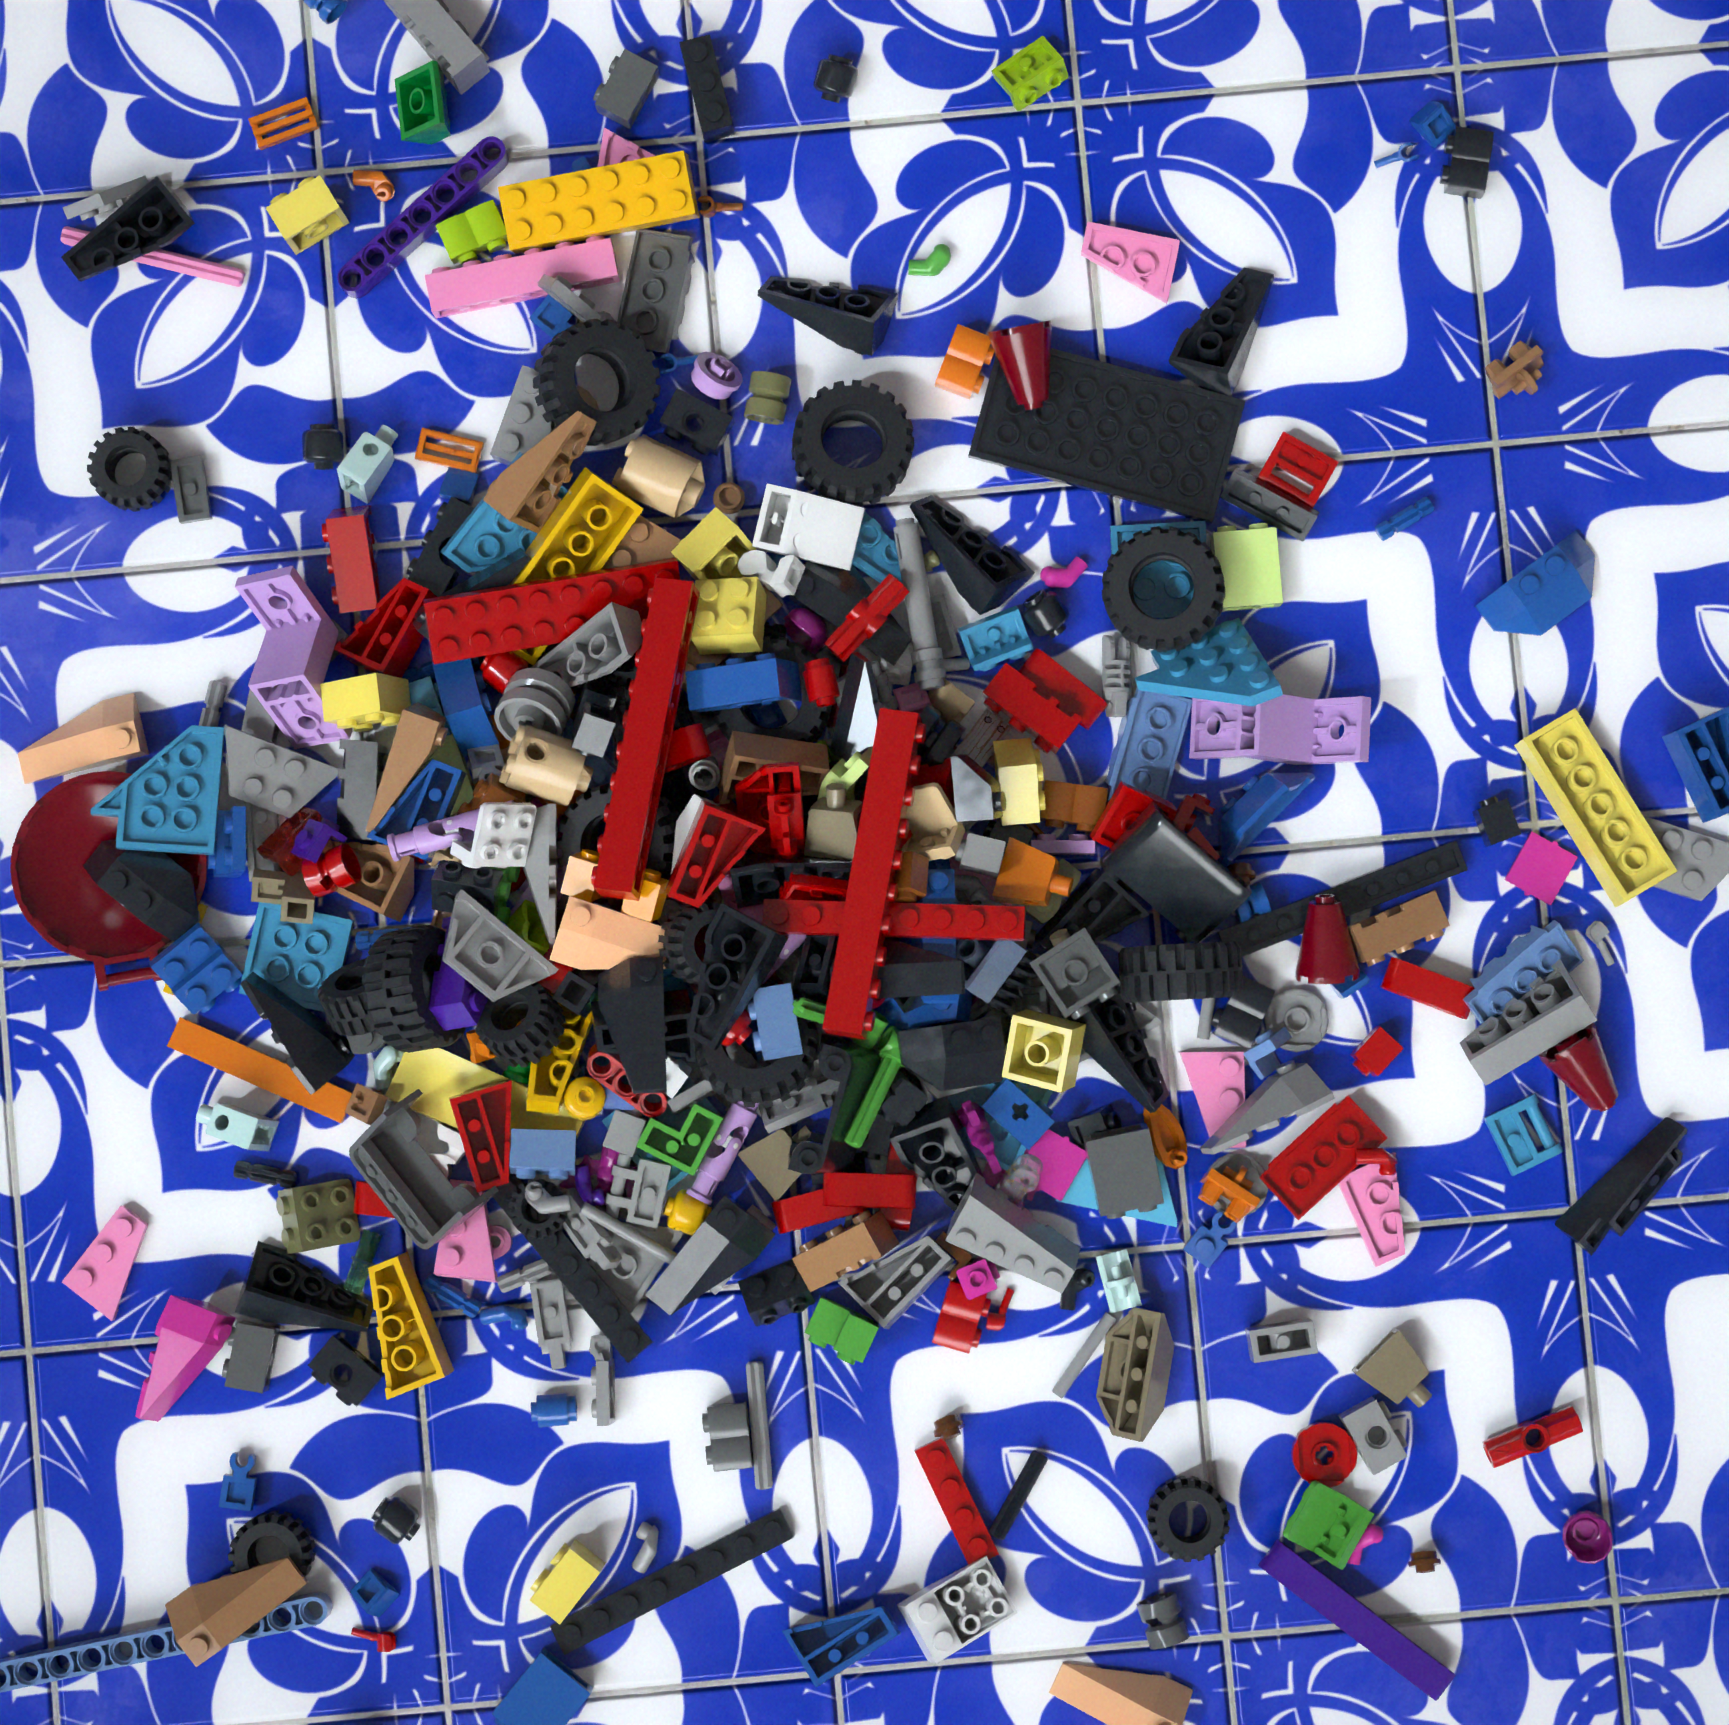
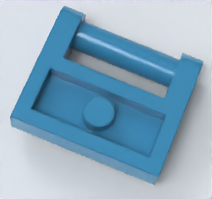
M1536 1093L1528 1095L1483 1118L1511 1176H1515L1563 1152L1560 1143L1555 1142L1537 1105L1539 1100ZM1527 1111L1544 1146L1543 1150L1537 1152L1519 1112Z

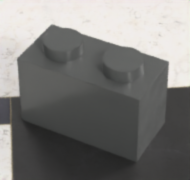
M624 49L621 56H615L608 70L610 76L606 84L601 83L598 86L593 100L596 101L595 106L598 113L631 129L656 84L660 73L657 65Z
M245 1320L237 1322L236 1327L232 1326V1331L228 1338V1346H232L230 1359H225L222 1369V1377L226 1378L225 1387L257 1393L268 1391L280 1327Z

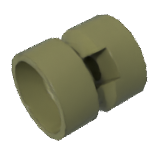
M765 371L752 372L749 391L753 396L746 401L744 417L765 424H784L787 405L782 400L789 398L792 380L787 376Z

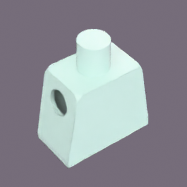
M382 425L375 436L364 432L337 468L341 488L367 504L394 462L391 446L398 437V434L393 429Z
M216 1103L214 1107L202 1104L196 1115L197 1122L207 1125L205 1130L207 1135L247 1150L269 1151L279 1121L234 1105Z

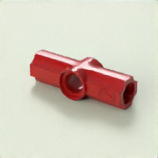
M889 573L867 598L864 597L845 617V622L830 635L824 645L844 663L866 638L870 639L884 624L890 612L906 598L909 591L897 578Z
M1570 1405L1536 1420L1524 1421L1514 1429L1482 1441L1491 1466L1497 1468L1528 1454L1540 1453L1550 1445L1582 1433L1583 1429L1576 1411ZM1531 1429H1537L1540 1435L1539 1440L1533 1445H1528L1525 1439L1527 1432Z

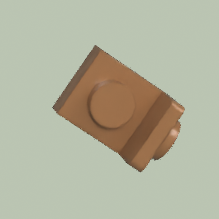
M357 1083L345 1113L371 1125L383 1113L388 1097L379 1090Z

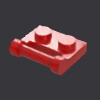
M1283 431L1257 479L1313 508L1339 462ZM1274 466L1313 486L1310 494L1272 474Z

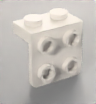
M483 803L480 806L473 841H453L450 854L462 860V865L469 868L525 867L537 812L536 806L531 803Z

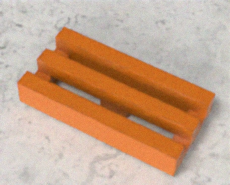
M307 97L248 119L260 150L319 129ZM305 109V111H302V112H300V113L294 114V115H292V116L286 117V118H284V119L278 120V121H276V122L270 123V124H268V125H265V126H262V127L259 128V125L265 124V123H267V122L273 121V120H275V119H278V118H281V117H283V116L289 115V114H291V113L297 112V111H299V110ZM309 118L310 122L266 139L262 137L264 134Z
M422 428L414 458L431 464L477 473L484 443ZM430 437L475 448L474 453L428 443L426 438ZM427 449L472 460L471 465L424 454L423 450Z

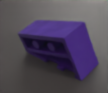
M451 917L443 918L442 928L446 929L444 944L438 946L437 952L439 956H442V959ZM441 960L440 971L434 972L429 1002L430 1011L444 1031L477 1025L488 997Z

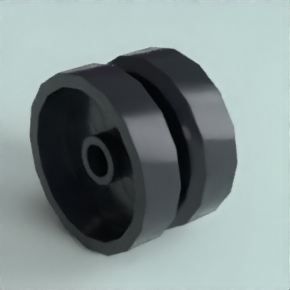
M928 704L920 714L922 724H926V735L924 743L918 744L917 755H920L922 758L920 766L928 764L929 767L943 764L945 759L953 755L958 748L956 745L966 728L952 719L944 725L938 734L935 730L942 720V712Z

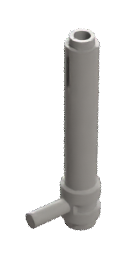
M914 518L899 519L895 521L896 527L893 528L902 584L909 591L906 595L905 603L913 646L911 659L912 664L916 665L917 670L914 673L915 683L919 684L920 691L945 687L944 679L947 678V671L968 670L970 661L968 658H943L942 648L938 647L919 526L914 522Z

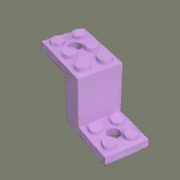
M294 566L238 577L235 588L266 629L248 687L294 749L340 741V739H350L352 728L338 729L337 724L324 722L320 684L324 682L339 631Z
M1283 694L1253 707L1192 698L1190 759L1251 758L1293 765L1368 762L1371 697L1310 699ZM1220 720V729L1217 733L1216 723ZM1343 724V725H1344V733H1343L1342 737L1340 738V737H1339V727H1340V725Z

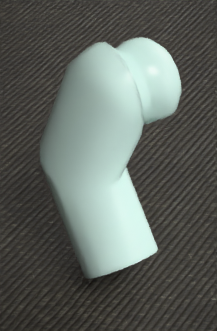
M388 1045L373 1062L376 1090L389 1088L391 1083L390 1069L395 1063L401 1061L404 1052Z

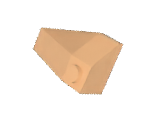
M135 693L102 700L20 751L18 758L24 784L149 755Z
M569 896L549 960L580 970L610 969L629 958L662 957L660 956L659 949L663 948V943L658 942L659 935L664 936L665 930L661 929L662 926Z
M1063 1662L1049 1690L1050 1694L1107 1725H1183L1193 1689L1164 1675L1141 1674L1126 1670L1117 1671Z

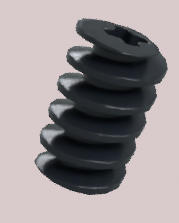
M1024 947L1022 948L1027 952L989 1002V1005L1006 1015L1009 1014L1005 1009L1015 1010L1017 1007L1012 998L1022 999L1024 996L1018 987L1029 988L1031 985L1025 976L1034 978L1037 976L1030 962L1038 958V956Z

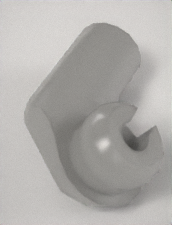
M642 1522L636 1533L637 1538L644 1540V1543L635 1557L632 1567L640 1573L647 1571L657 1553L659 1531L655 1525L652 1527L647 1522Z

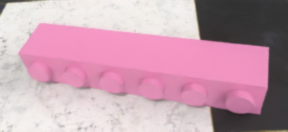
M594 236L586 239V243L574 245L573 242H563L557 244L555 249L543 251L542 248H533L524 252L525 255L512 257L511 254H504L494 257L492 262L481 264V261L474 260L463 263L462 268L450 270V267L435 268L431 274L425 275L431 311L437 319L546 297L548 293L538 286V282L544 274L556 278L557 275L563 277L573 285L571 291L620 282L611 238L605 239L604 236Z

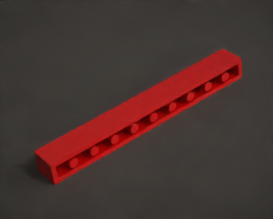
M655 577L654 587L648 591V617L643 619L641 625L642 647L637 650L635 655L636 677L631 680L629 685L631 701L629 710H625L623 715V728L625 731L623 741H619L617 745L616 757L619 760L617 771L612 773L610 779L611 801L606 804L604 809L605 831L598 839L597 850L600 854L598 866L593 867L591 874L593 888L602 897L640 900L700 592L693 581Z
M880 708L822 1027L827 1034L866 1040L867 1032H872L874 1028L875 1012H871L873 999L879 998L881 990V980L877 979L879 966L884 967L887 948L883 947L885 934H890L892 927V915L888 913L890 902L896 901L898 893V883H895L894 879L896 870L902 869L904 851L900 850L902 838H907L909 819L905 817L907 806H913L915 787H911L913 775H918L921 757L917 755L919 743H924L926 735V724H922L919 713Z

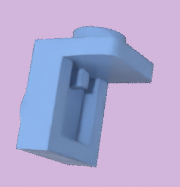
M1286 1027L1276 1032H1273L1270 1028L1255 1038L1257 1043L1243 1053L1250 1067L1261 1080L1279 1066L1272 1052L1292 1038Z

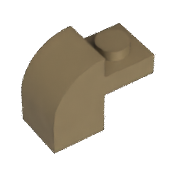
M288 864L286 872L254 869L252 877V902L280 904V921L313 924L316 896L308 889L303 878L302 868Z

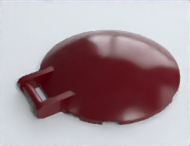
M117 771L92 772L76 776L55 786L40 798L21 822L15 842L13 843L10 865L15 898L26 920L44 940L55 948L77 958L92 961L94 963L99 992L109 990L111 986L153 979L154 982L161 981L162 979L151 967L107 974L105 965L148 957L151 961L159 955L160 948L172 941L144 924L100 888L83 867L102 841L116 839L118 817L91 815L92 807L132 775ZM165 852L193 875L198 907L207 876L206 855Z

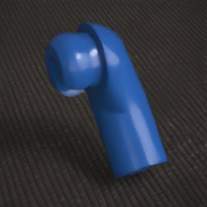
M501 1305L480 1311V1320L483 1325L511 1320V1328L514 1331L528 1327L526 1318L528 1314L524 1309Z

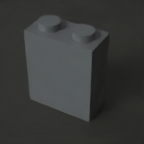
M1146 1123L1083 1136L1097 1209L1101 1217L1107 1216V1219L1120 1218L1126 1215L1125 1211L1138 1209L1139 1212H1148L1157 1209L1158 1204L1164 1203L1151 1135Z

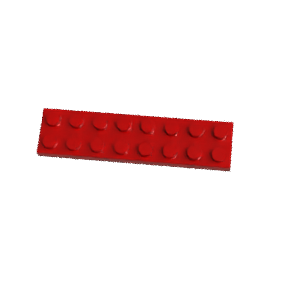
M669 558L423 599L433 664L561 643L611 602L638 611L642 622L644 618L648 617L647 596L649 589L654 587L655 577L680 580L678 560L676 558Z

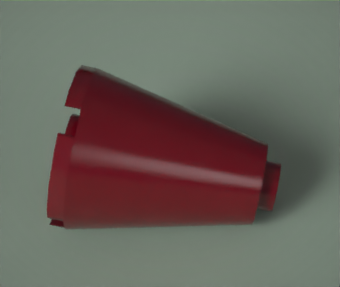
M1051 320L988 332L989 340L1017 405L1024 404L1025 410L1044 407L1043 400L1049 399Z
M1333 894L1316 895L1315 900L1310 901L1308 905L1295 978L1301 982L1302 976L1308 977L1309 984L1345 983V976L1353 975V981L1360 978V969L1342 902L1335 900V895Z
M1594 1022L1538 1055L1540 1060L1591 1110L1603 1112L1616 1104L1615 1099L1619 1093Z

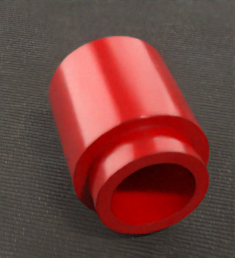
M829 658L816 659L805 663V671L802 674L809 703H816L817 708L835 704V698L841 696L834 665H830Z

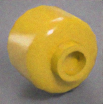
M586 1076L571 1081L565 1089L563 1097L564 1108L568 1114L582 1121L593 1119L599 1115L606 1100L605 1090L600 1082Z
M682 1189L676 1193L674 1198L668 1196L663 1209V1215L668 1216L667 1225L670 1229L692 1236L711 1213L712 1207L686 1193L687 1190Z

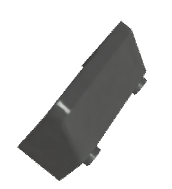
M418 1089L384 1111L349 1148V1156L353 1165L413 1242L422 1249H429L477 1212L499 1190L496 1186H493L480 1196L477 1190L468 1184L461 1183L455 1188L452 1186L416 1140V1137L421 1132V1120L418 1114L410 1107L423 1094Z

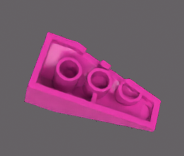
M170 1295L156 1326L155 1335L159 1337L157 1349L150 1352L148 1362L153 1364L150 1376L143 1382L135 1417L159 1422L223 1347L231 1334L232 1325L236 1317L209 1302Z

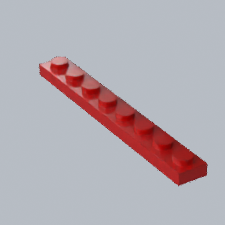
M764 899L762 923L782 934L839 936L845 901ZM890 903L888 914L892 915V927L890 934H885L884 936L1025 941L1026 908L1025 906Z

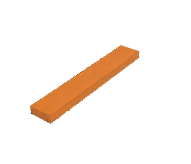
M179 1018L167 1047L332 1120L343 1123L346 1117L345 1110L353 1092L327 1082L310 1095L287 1063L188 1019Z

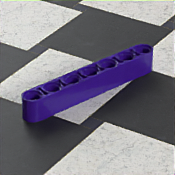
M494 136L482 139L339 270L337 276L338 283L345 294L357 299L369 293L437 231L436 225L452 217L508 165L509 156L502 140ZM491 149H499L501 151L500 156L495 160L485 158L486 153ZM468 170H476L478 172L477 177L472 181H464L462 179L463 174ZM453 191L455 194L451 201L446 203L439 201L440 195L443 192ZM420 213H431V218L428 222L424 224L416 222V218ZM398 233L408 234L406 242L402 245L393 243V239ZM375 254H383L385 256L383 263L379 266L370 265V259ZM360 275L361 282L358 286L352 288L347 286L349 277Z
M1277 1539L1258 1564L1259 1567L1435 1701L1440 1698L1456 1676L1441 1662Z

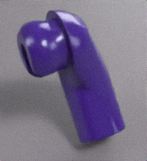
M588 1164L575 1165L574 1179L576 1190L583 1202H587L594 1207L603 1206L605 1204L604 1191L600 1188L593 1190Z

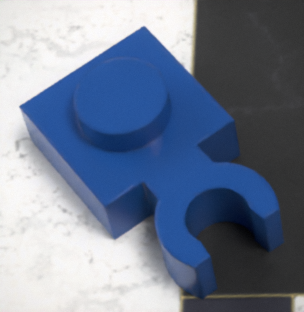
M549 294L529 317L534 324L551 338L573 326L568 322L573 314Z
M1222 1208L1214 1213L1212 1226L1209 1227L1202 1222L1183 1247L1184 1251L1208 1269L1228 1245V1240L1223 1235L1233 1232L1237 1225L1234 1221H1231L1229 1225H1222L1219 1222V1218L1224 1212Z
M234 1452L229 1460L233 1474L226 1473L223 1475L219 1507L252 1511L257 1478L249 1477V1471L256 1464L255 1454H250L248 1464L242 1466L238 1463L239 1452Z

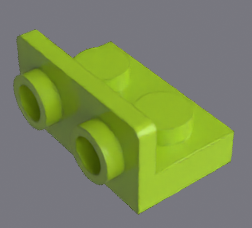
M1041 36L991 70L994 79L1010 96L1013 106L1017 111H1021L1026 106L1033 104L1038 98L1051 89L1058 87L1069 77L1063 57L1044 36Z

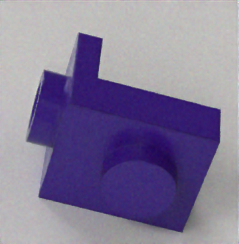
M323 818L321 822L308 819L304 829L296 836L295 845L291 853L316 863L329 838L345 843L348 837L339 833L340 826L328 819Z

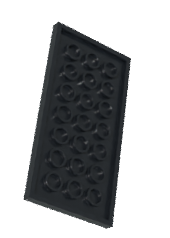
M1051 348L1049 399L1043 400L1044 407L1025 410L1024 404L1017 405L998 358L995 356L968 458L1212 524L1245 400Z

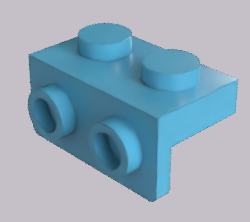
M1017 606L957 628L974 671L993 669L998 665V662L1008 658L1011 660L1019 659L1025 656L1027 651L1034 648Z

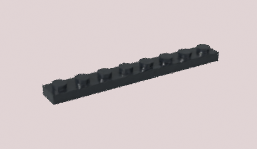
M1453 841L1217 933L1221 942L1236 941L1241 947V955L1243 957L1303 934L1308 905L1310 901L1315 900L1316 895H1335V900L1342 902L1345 917L1457 875L1468 869L1457 841Z
M510 1168L509 1183L497 1186L496 1188L499 1191L493 1196L508 1217V1212H510L508 1205L512 1199L513 1191L516 1192L520 1184H525L522 1179L516 1177V1174H510ZM529 1203L526 1206L527 1216L533 1221H542L549 1216V1214L539 1213ZM562 1229L560 1231L557 1230L553 1236H547L544 1239H532L524 1235L627 1363H630L654 1343Z
M779 1507L566 1616L561 1624L557 1622L552 1623L550 1628L563 1654L566 1655L794 1538V1534Z

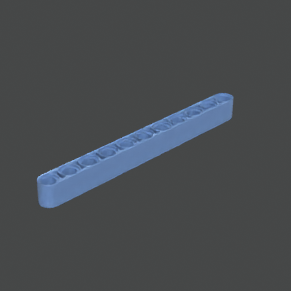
M312 1592L289 1597L259 1620V1629L249 1628L229 1644L319 1625L331 1614L333 1609L332 1600L324 1592ZM309 1602H319L323 1607V1614L321 1616L313 1615L309 1611ZM279 1608L288 1609L291 1613V1622L284 1623L280 1621L277 1616V1610ZM170 1622L0 1659V1669L6 1674V1682H0V1693L185 1654V1652L176 1642ZM152 1635H159L164 1639V1649H157L153 1646L151 1642ZM122 1641L132 1645V1656H126L121 1652L120 1643ZM90 1648H95L100 1652V1663L93 1662L90 1659ZM58 1655H64L68 1658L70 1662L69 1669H62L58 1665ZM27 1662H33L37 1666V1676H32L26 1671Z

